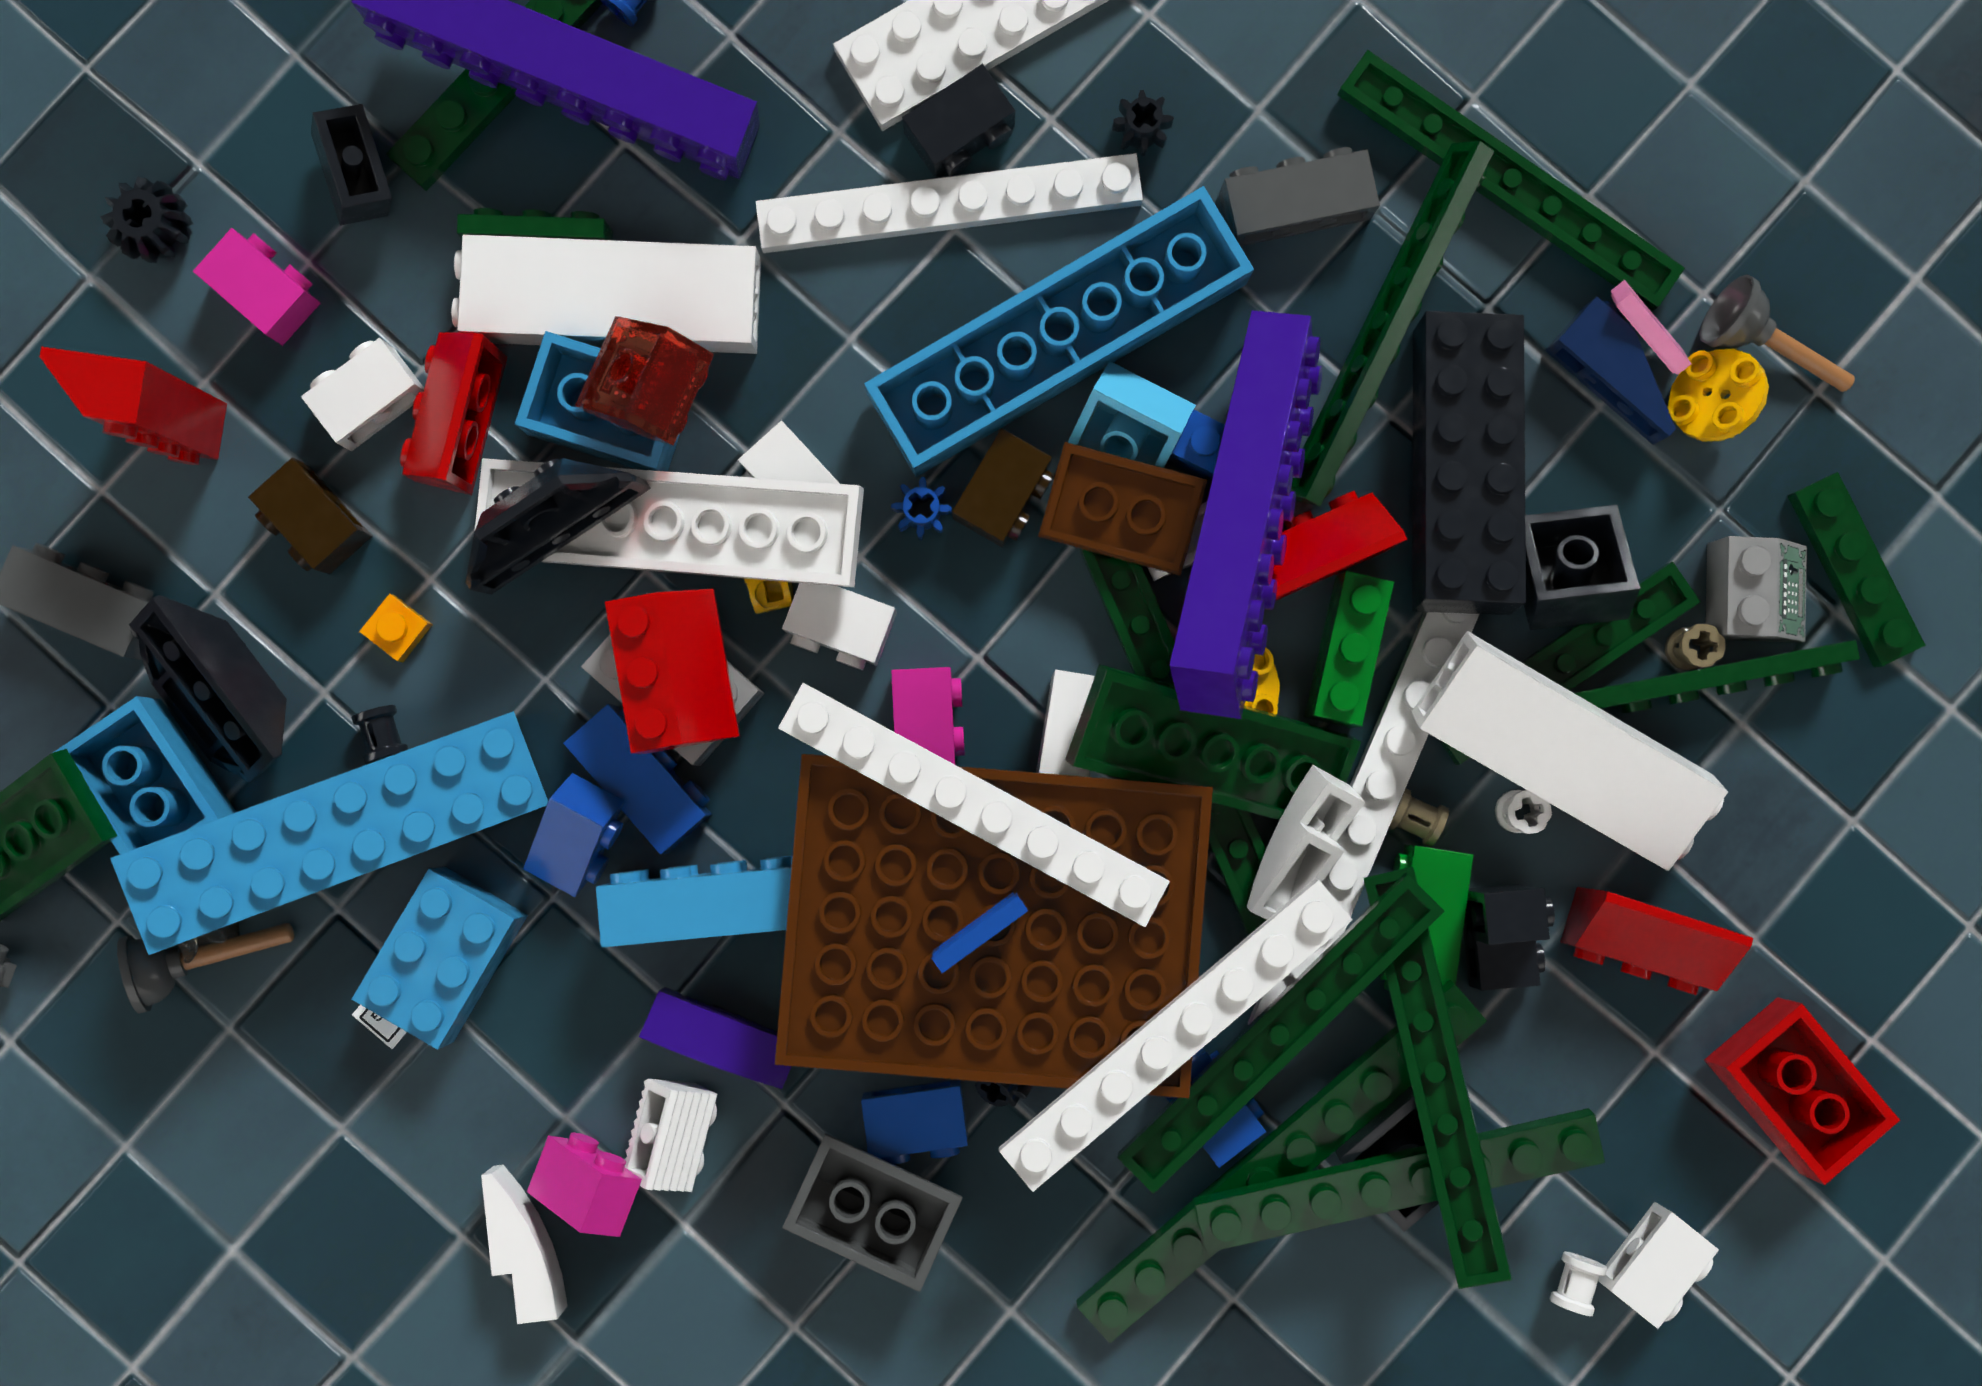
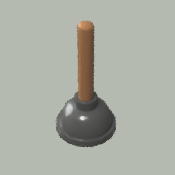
M1748 274L1735 279L1717 296L1702 322L1700 339L1712 348L1717 346L1738 348L1751 342L1757 346L1765 344L1841 392L1849 390L1854 384V375L1776 328V321L1769 318L1770 303L1765 292L1761 290L1760 281Z
M289 923L186 951H182L178 947L171 950L164 949L148 955L142 939H135L132 935L119 938L117 943L119 970L128 999L134 1010L140 1014L151 1011L153 1004L166 998L175 986V978L188 975V970L289 943L294 940L295 935L293 927Z

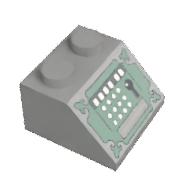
M1728 536L1707 543L1706 624L1715 626L1725 640L1805 642L1807 546L1780 538Z

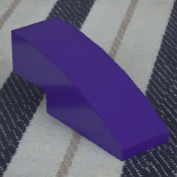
M667 987L658 991L639 1035L644 1040L699 1062L780 1089L783 1088L792 1067L775 1065L777 1031L714 1004L711 1006L706 1005Z

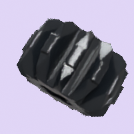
M137 177L134 188L127 183H119L121 196L118 199L105 197L107 204L113 208L112 212L100 216L103 224L111 228L106 234L108 240L117 247L121 246L122 253L131 259H138L141 256L148 263H157L160 252L168 258H175L172 245L176 241L183 244L189 243L187 236L181 233V229L193 224L191 217L183 212L188 206L184 198L178 194H173L172 188L169 185L158 180L153 184L147 178Z

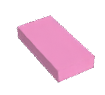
M1625 280L1611 290V297L1616 307L1673 374L1676 373L1678 375L1691 365L1684 350Z

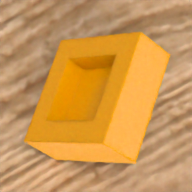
M389 593L359 632L396 661L403 663L433 624L396 595Z

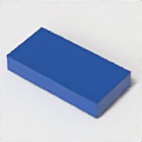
M1012 892L935 948L931 959L941 973H944L1028 912L1026 905L1017 893L1014 894Z

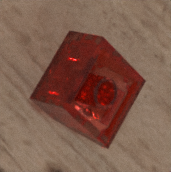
M615 316L575 406L648 439L674 445L678 435L687 424L688 412L695 396L708 377V368L714 353L670 327Z

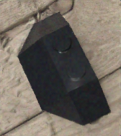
M554 459L544 463L535 470V477L521 487L514 486L502 491L494 498L495 504L481 513L473 537L465 581L467 586L472 591L492 595L650 490L649 484L646 480L628 472L569 459Z
M161 595L153 597L129 624L133 637L139 639L140 656L152 686L210 762L231 773L239 774L241 779L249 783L257 780L282 755L286 697L228 621Z

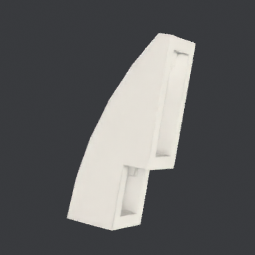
M1312 765L1287 805L1265 850L1247 904L1250 912L1267 920L1314 879H1319L1323 882L1344 853V850L1337 843L1338 839L1365 803L1349 784Z
M504 1165L493 1166L481 1175L492 1276L512 1274L517 1324L556 1320L568 1305L563 1276L553 1243L539 1213L521 1185Z

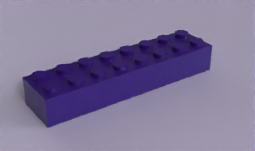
M352 0L351 2L364 18L363 24L376 32L374 38L389 47L403 50L404 46L408 45L423 51L421 57L436 66L450 69L451 65L455 64L470 70L468 76L483 85L497 88L499 82L516 89L515 95L530 104L543 107L545 101L563 108L561 113L577 123L589 125L590 121L594 120L608 126L607 132L622 141L635 144L637 138L655 145L653 151L660 156L675 162H681L682 157L700 163L699 170L720 180H726L728 175L740 179L760 127L757 101L509 0Z
M1251 311L1169 665L1181 711L1242 719L1245 701L1253 702L1256 695L1258 672L1252 670L1255 655L1263 656L1266 647L1268 627L1262 624L1265 609L1273 610L1275 605L1277 580L1272 579L1274 565H1282L1284 562L1287 537L1286 535H1281L1283 522H1291L1293 519L1296 492L1291 491L1293 478L1300 479L1302 476L1305 450L1300 448L1302 436H1310L1314 409L1309 406L1311 395L1319 394L1322 381V366L1317 365L1320 354V337L1313 336L1311 316Z

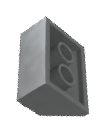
M825 1133L782 1228L920 1292L960 1205L962 1196Z

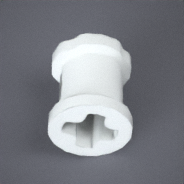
M1510 790L1498 799L1495 806V817L1499 825L1512 833H1538L1545 829L1547 822L1552 816L1550 803L1528 790ZM1522 804H1529L1531 813L1525 814L1524 819H1517L1515 811L1521 809Z
M1564 1251L1561 1260L1565 1263L1558 1289L1551 1292L1550 1300L1552 1303L1567 1310L1593 1317L1595 1308L1591 1303L1599 1276H1605L1607 1267L1587 1257Z

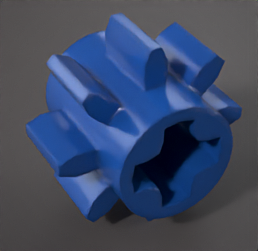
M921 477L919 487L912 490L908 486L901 484L900 488L905 496L903 503L895 502L891 504L892 511L904 513L905 518L899 522L898 529L904 531L909 526L917 529L916 532L919 540H923L925 530L932 527L941 534L943 527L938 521L940 515L952 514L951 506L939 504V500L946 492L945 487H938L933 492L927 488L925 477ZM916 499L922 504L928 500L932 501L930 504L932 515L926 518L924 515L919 514L913 518L912 502Z

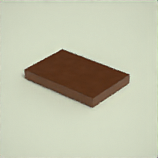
M1065 442L1038 537L1181 576L1207 480Z

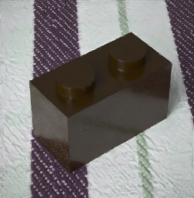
M1001 428L953 509V520L1002 548L1008 537L1017 541L1031 517L1024 513L1032 496L1041 500L1055 474L1048 471L1052 457Z
M293 457L248 496L259 509L255 514L257 520L273 535L277 536L281 533L292 545L287 552L306 571H310L313 568L330 575L373 536L309 465Z

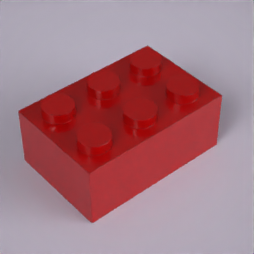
M1777 997L1704 1059L1798 1173L1823 1185H1826L1900 1121L1811 1013L1799 1002Z

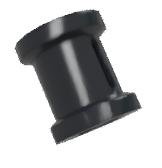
M395 705L373 708L351 717L353 725H359L367 751V754L363 757L365 764H370L408 750L406 744H401L393 717L397 713Z

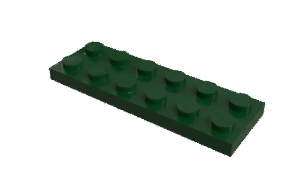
M1099 664L1065 760L1074 767L1124 780L1213 787L1212 803L1280 820L1292 796L1312 765L1346 783L1361 741L1350 735L1245 705L1242 719L1181 711L1174 685Z

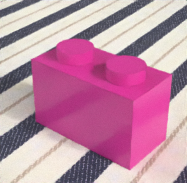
M231 228L197 265L193 272L266 336L283 346L321 304L308 292L313 283L292 265L289 264L283 270L274 263L272 259L277 252L255 233L246 239L235 229Z
M951 667L891 670L894 732L956 765L955 756H965L964 728L954 727L953 707H962L961 678H952Z
M575 1132L571 1133L569 1138L548 1135L527 1193L580 1233L620 1237L642 1179L625 1168L626 1160L615 1154L599 1150L597 1148L599 1142L590 1136Z

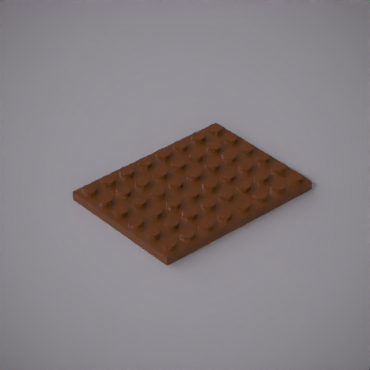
M801 754L775 1065L1068 1089L1199 977L1213 787L960 767L1169 880L1170 882L1148 924L1144 927L834 758L826 755ZM1012 892L1014 894L1017 893L1026 905L1028 912L944 973H941L931 959L933 950ZM1192 1057L1148 1095L1189 1098Z

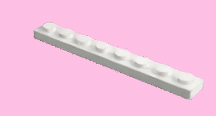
M1137 153L759 200L756 201L761 248L763 253L1136 207L1142 205L1143 197Z
M802 683L778 729L1144 927L1148 924L1170 882L805 683Z
M1314 879L999 1147V1152L1032 1192H1034L1353 919L1319 879Z

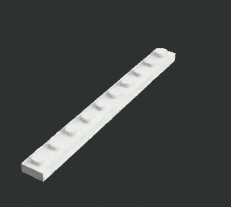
M1423 613L1352 778L1350 786L1365 803L1338 839L1337 843L1344 850V853L1322 882L1350 917L1365 885L1364 878L1368 877L1429 734L1419 728L1411 712L1467 631L1472 633L1479 614ZM1347 925L1256 1002L1247 1024L1249 1025L1332 945L1345 932Z

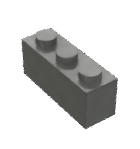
M1350 147L1331 150L1323 155V159L1305 162L1304 157L1289 158L1279 162L1276 165L1277 168L1258 172V168L1252 166L1235 170L1230 173V178H1225L1219 192L1225 222L1240 246L1371 220L1380 207L1368 149L1352 152Z
M35 543L33 550L12 545L0 572V605L122 657L142 660L139 639L133 637L129 624L152 599L155 592L125 581L121 588L107 582L110 575L109 572L84 562H80L78 568H74L62 563L66 554L39 543Z

